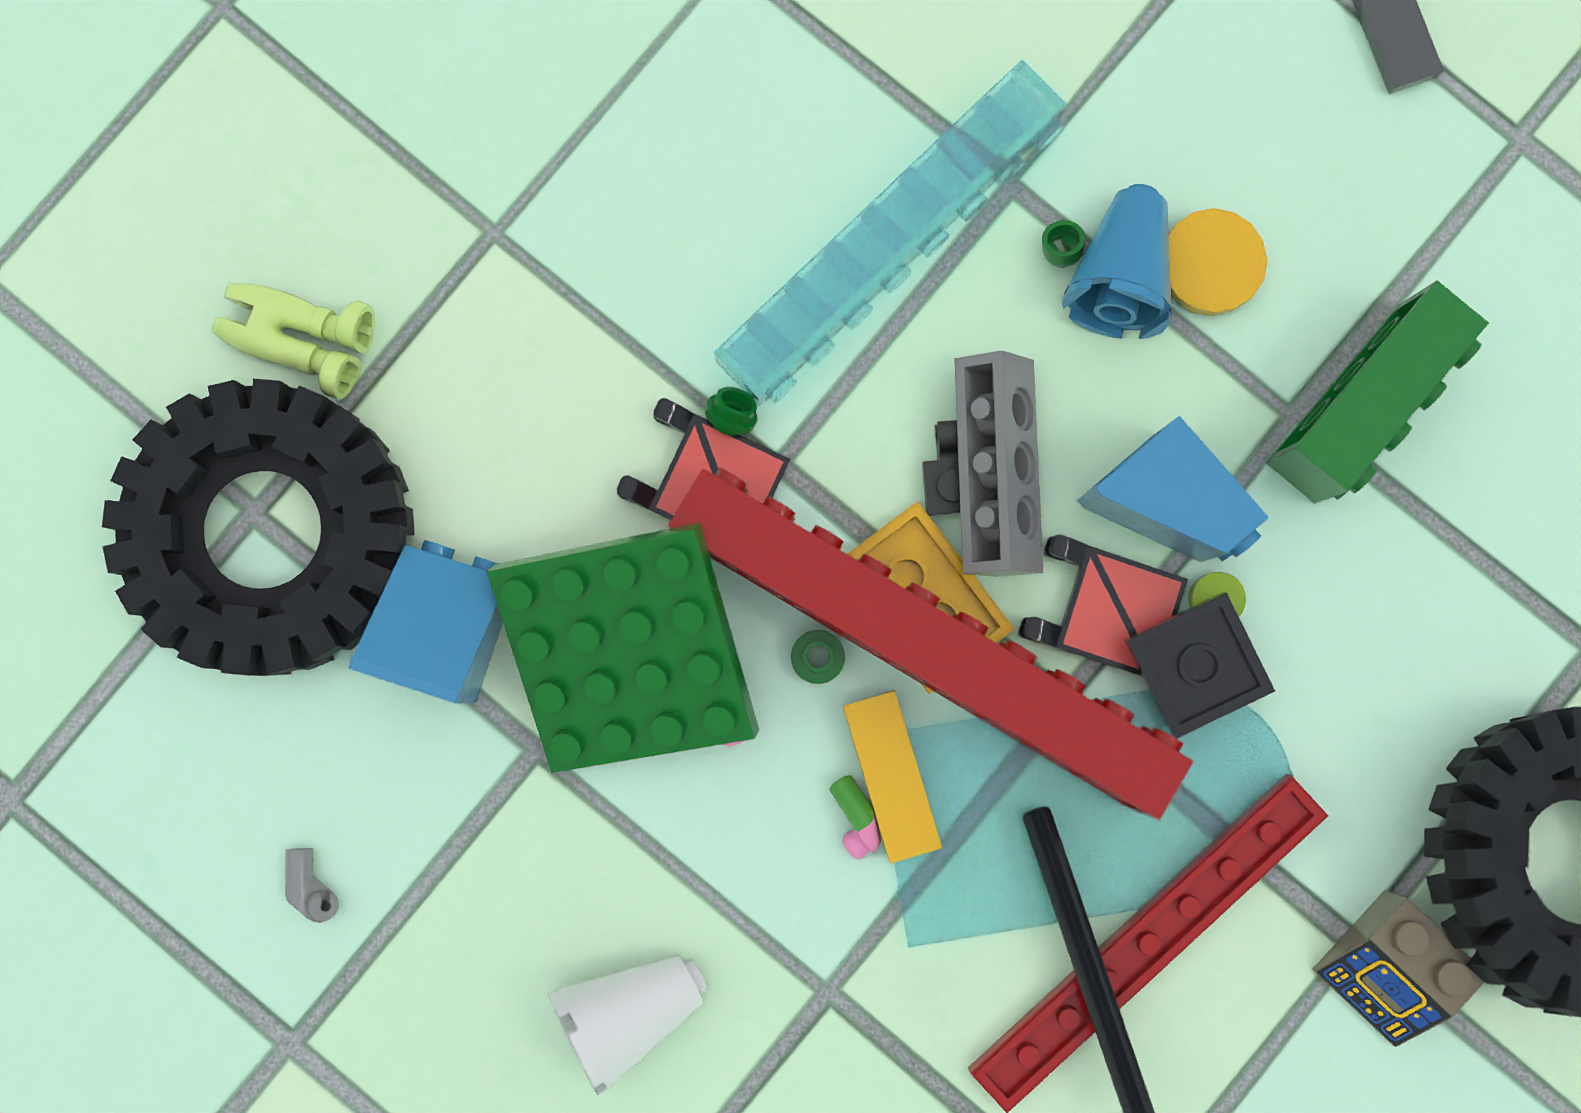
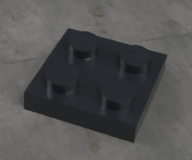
M1226 592L1213 596L1125 639L1171 735L1176 739L1275 692Z

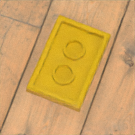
M918 501L848 553L849 556L858 561L863 553L880 561L892 570L888 579L905 589L911 582L927 589L940 598L936 607L948 615H958L959 611H962L982 622L989 628L985 637L995 643H998L1015 630L974 575L963 574V561ZM922 685L928 694L933 692L931 689Z

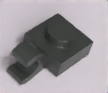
M957 420L938 421L934 425L937 460L922 462L925 508L929 516L961 513Z

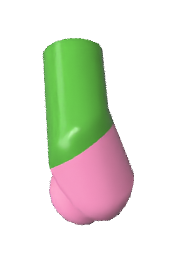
M851 775L844 776L833 783L829 790L854 828L852 831L844 834L842 843L854 859H862L868 852H876L881 843V836L872 805Z

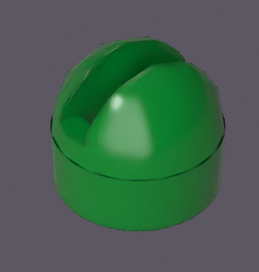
M1060 220L1050 224L1044 230L1042 235V251L1046 260L1051 265L1067 268L1081 259L1085 250V234L1078 224L1068 220ZM1060 239L1066 252H1060L1054 241Z

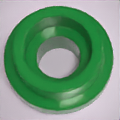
M735 387L719 389L717 394L712 395L708 399L705 406L707 419L716 430L725 435L748 434L754 429L758 419L756 413L757 404L754 398L747 392Z
M823 630L809 631L800 636L793 645L791 652L792 666L797 675L813 684H823L833 680L841 672L845 661V653L841 642L833 634ZM816 646L823 647L829 657L826 665L819 668L813 667L807 659L809 650Z

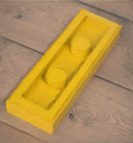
M895 690L843 705L889 863H895L941 849L940 838Z

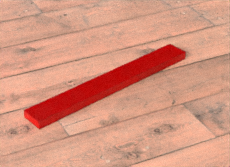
M1285 774L1098 947L1119 1009L1328 817V814L1292 775ZM1073 970L968 1067L970 1074L1006 1113L1011 1111L1095 1033L1075 971Z

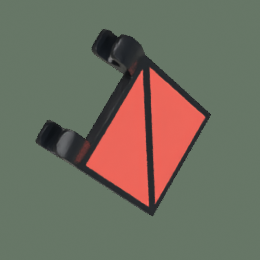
M661 398L654 409V419L658 423L684 433L658 490L629 475H624L617 486V494L620 498L671 520L702 468L714 475L719 468L734 474L748 484L746 487L749 491L747 495L763 504L767 496L773 498L790 459L741 435H725L716 430L709 420L671 400Z
M1061 534L1050 536L1047 539L1044 554L1049 558L1079 566L1061 626L1038 617H1024L1019 627V636L1143 677L1125 639L1178 614L1188 579L1089 546Z

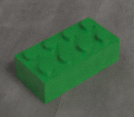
M1436 280L1395 308L1266 461V464L1314 504L1332 497L1338 500L1349 490L1354 494L1357 493L1376 473L1377 468L1372 465V462L1385 448L1388 452L1392 451L1410 433L1412 426L1407 421L1419 407L1423 411L1426 410L1442 395L1447 385L1441 380L1453 366L1457 369L1462 368L1478 352L1482 343L1476 338L1489 322Z

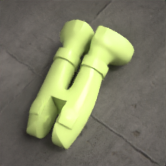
M228 283L223 297L245 309H252L246 326L235 320L216 317L211 329L214 335L227 345L255 358L278 365L293 367L308 375H319V387L326 396L342 399L348 395L357 382L362 370V363L358 357L341 351L325 350L321 345L299 340L283 333L282 330L284 328H291L308 333L312 337L321 340L334 341L345 348L365 354L369 351L375 326V313L371 305L361 301L351 302L343 309L340 315H336L332 309L315 306L295 295L277 289L247 283Z

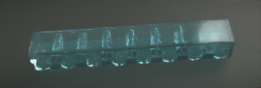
M1021 59L714 351L716 363L743 391L754 398L759 407L769 398L773 403H777L795 386L797 380L793 375L806 362H809L812 367L821 362L836 345L831 339L845 325L850 330H853L872 312L874 307L869 303L883 289L889 294L894 292L912 273L907 266L921 253L927 258L934 254L949 238L950 234L946 229L959 216L965 222L968 221L986 203L988 198L984 193L997 180L1004 186L1023 168L1026 162L1021 157L1034 145L1042 150L1059 134L1063 128L1059 121L1067 103Z

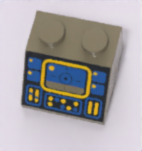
M1385 890L1312 969L1394 1047H1398L1453 1018L1485 983L1466 965L1471 957L1462 949H1454L1447 935L1408 898Z

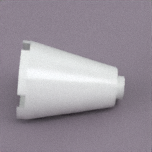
M675 955L557 988L548 993L547 996L575 1054L585 1069L584 1072L598 1096L612 1087L703 1005L700 993L707 990L708 987L693 959L684 964L681 957Z

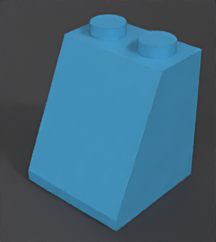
M1180 416L1152 435L1077 500L1084 509L1199 562L1216 557L1222 562L1231 555L1238 557L1260 539L1261 535L1256 528L1269 518Z
M424 540L421 549L404 545L353 654L348 669L455 704L476 703L503 625L486 572L498 563L475 556L473 564L470 566L452 560L455 549Z

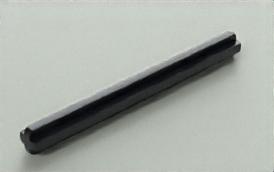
M1042 806L1027 811L1023 814V821L1122 1112L1155 1113L1051 809L1048 806Z

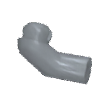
M313 848L285 849L286 900L307 919L321 923L335 916L339 907L338 899L332 890L313 876Z

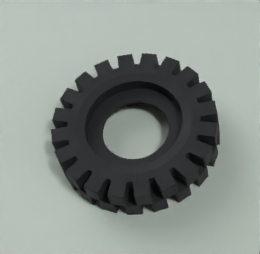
M253 378L252 386H244L235 380L207 386L209 391L208 397L200 399L189 393L168 405L166 409L172 417L170 420L162 425L150 419L132 439L142 448L135 461L121 456L110 480L123 487L119 501L105 500L102 527L115 530L116 543L102 546L107 572L121 575L125 585L115 590V593L127 614L142 616L146 623L140 630L159 647L174 648L179 652L177 658L203 669L221 670V673L248 676L291 674V671L299 669L311 670L334 660L333 654L342 649L352 650L361 640L404 545H406V537L415 535L413 509L405 505L403 493L408 492L409 489L400 467L392 463L387 453L390 452L388 447L372 429L362 424L358 417L335 404L327 397L302 386H298L297 389L292 388L278 380ZM259 471L281 473L300 483L313 498L321 523L318 548L308 566L292 580L271 588H249L237 584L223 575L211 560L204 537L206 515L219 491L234 479Z
M1568 707L1509 719L1510 722L1493 725L1474 737L1478 746L1460 749L1446 767V770L1457 782L1436 785L1428 808L1431 812L1445 818L1446 821L1444 827L1425 828L1424 857L1444 859L1445 872L1426 876L1432 904H1453L1456 913L1440 923L1454 949L1476 950L1466 965L1486 984L1505 985L1502 996L1526 1008L1543 1009V1013L1581 1017V924L1564 920L1551 912L1545 906L1536 890L1532 888L1526 872V868H1529V829L1537 816L1554 803L1564 800L1581 801V707Z

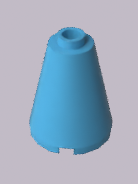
M1133 184L1115 194L1064 292L1062 300L1063 309L1069 306L1071 309L1069 318L1075 324L1090 332L1122 339L1123 330H1140L1138 339H1145L1163 333L1169 326L1172 310L1168 204L1166 199L1152 186Z

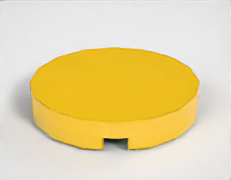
M1216 208L1196 211L1176 223L1169 233L1171 294L1181 303L1180 306L1188 311L1207 316L1231 313L1250 300L1264 281L1268 260L1263 239L1250 222L1235 212Z

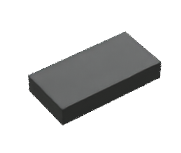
M1352 0L1389 94L1438 78L1444 72L1417 0Z

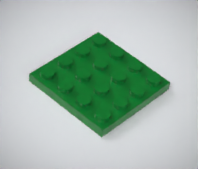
M700 522L495 564L486 571L551 773L752 740L757 736L759 726Z

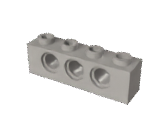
M1002 350L954 358L963 574L1002 577L1043 573L1034 360Z

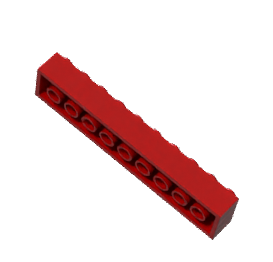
M702 468L668 524L669 529L700 522L711 559L1134 812L1160 821L1194 762L1179 752L1184 745L1181 741L1156 727H1153L1151 730L1141 726L1139 729L1130 723L1135 715L1110 699L1105 698L1102 701L1098 698H1094V700L1082 695L1086 687L1085 684L1059 669H1056L1055 672L1051 670L1044 672L1033 665L1037 656L1010 640L1006 643H995L985 637L989 628L972 616L962 611H959L958 615H948L936 607L940 598L927 589L913 582L906 589L888 579L892 570L873 557L863 553L859 561L840 550L844 541L828 530L815 525L811 532L794 523L796 513L781 502L767 496L762 504L747 495L749 491L746 489L748 484L727 470L719 468L714 475Z

